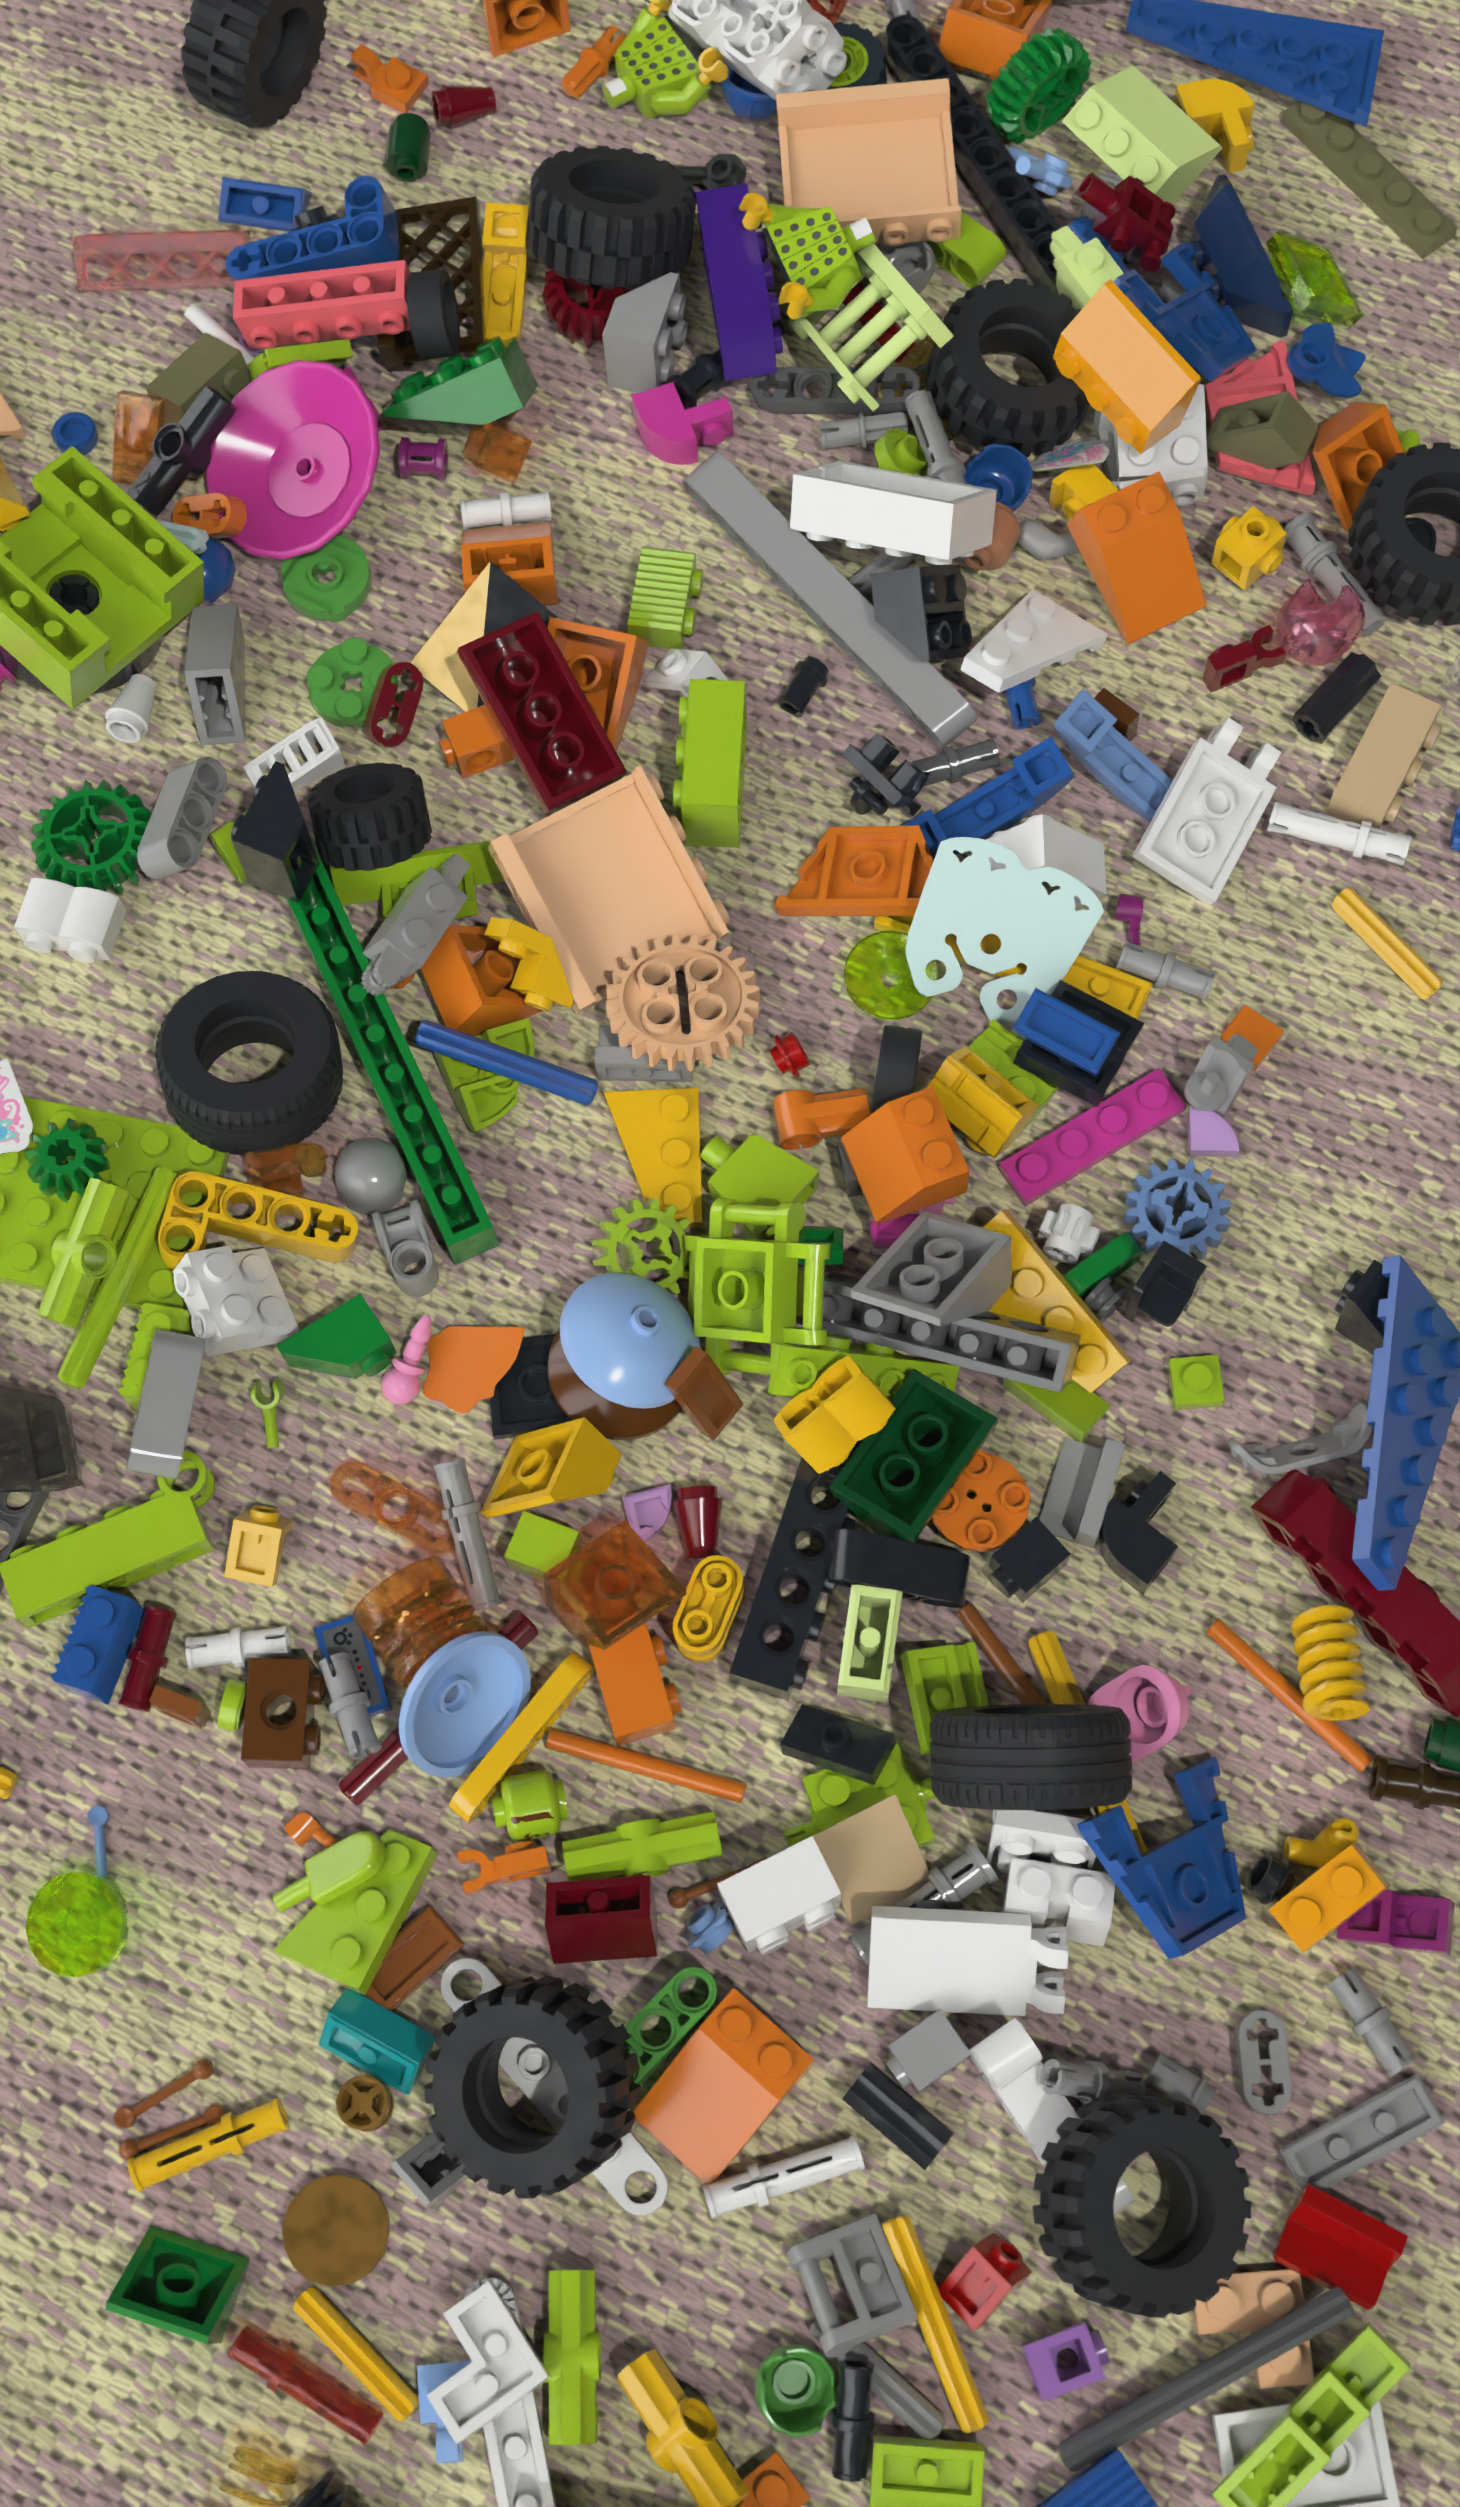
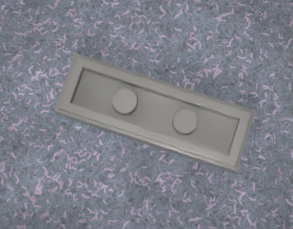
M1417 2073L1281 2147L1277 2151L1300 2193L1307 2184L1324 2190L1446 2122Z

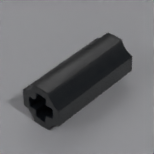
M1351 652L1294 714L1292 721L1296 725L1298 732L1308 740L1322 744L1378 683L1382 675L1378 672L1376 663L1365 654L1360 655Z
M872 2063L867 2066L842 2098L843 2101L924 2170L927 2169L954 2134Z

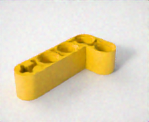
M190 1171L180 1175L172 1186L159 1229L158 1243L162 1261L172 1270L176 1268L186 1253L205 1250L210 1232L327 1262L339 1263L347 1260L357 1247L358 1223L351 1212L340 1207L203 1172ZM192 1191L203 1193L207 1197L206 1202L198 1207H189L181 1199ZM244 1203L250 1205L255 1211L249 1218L237 1219L230 1215L229 1210L236 1204ZM292 1215L297 1217L302 1222V1225L297 1230L284 1231L276 1225V1222L283 1216ZM311 1221L317 1222L314 1237H309ZM334 1229L343 1230V1235L340 1236L338 1242L329 1240V1235H332ZM178 1236L189 1237L194 1242L193 1247L185 1252H175L168 1247V1244L174 1237Z

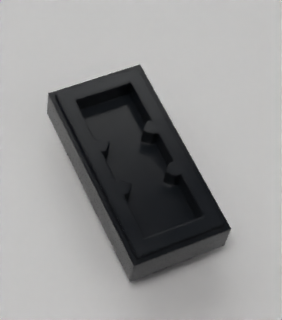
M804 1704L799 1708L780 1743L783 1755L875 1785L896 1745L893 1733Z

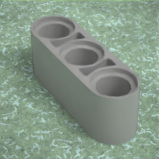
M204 756L177 767L168 773L137 851L140 868L148 877L160 880L189 869L198 862L227 787L226 772L215 758Z
M161 1329L155 1330L127 1460V1471L177 1479L205 1348V1338Z

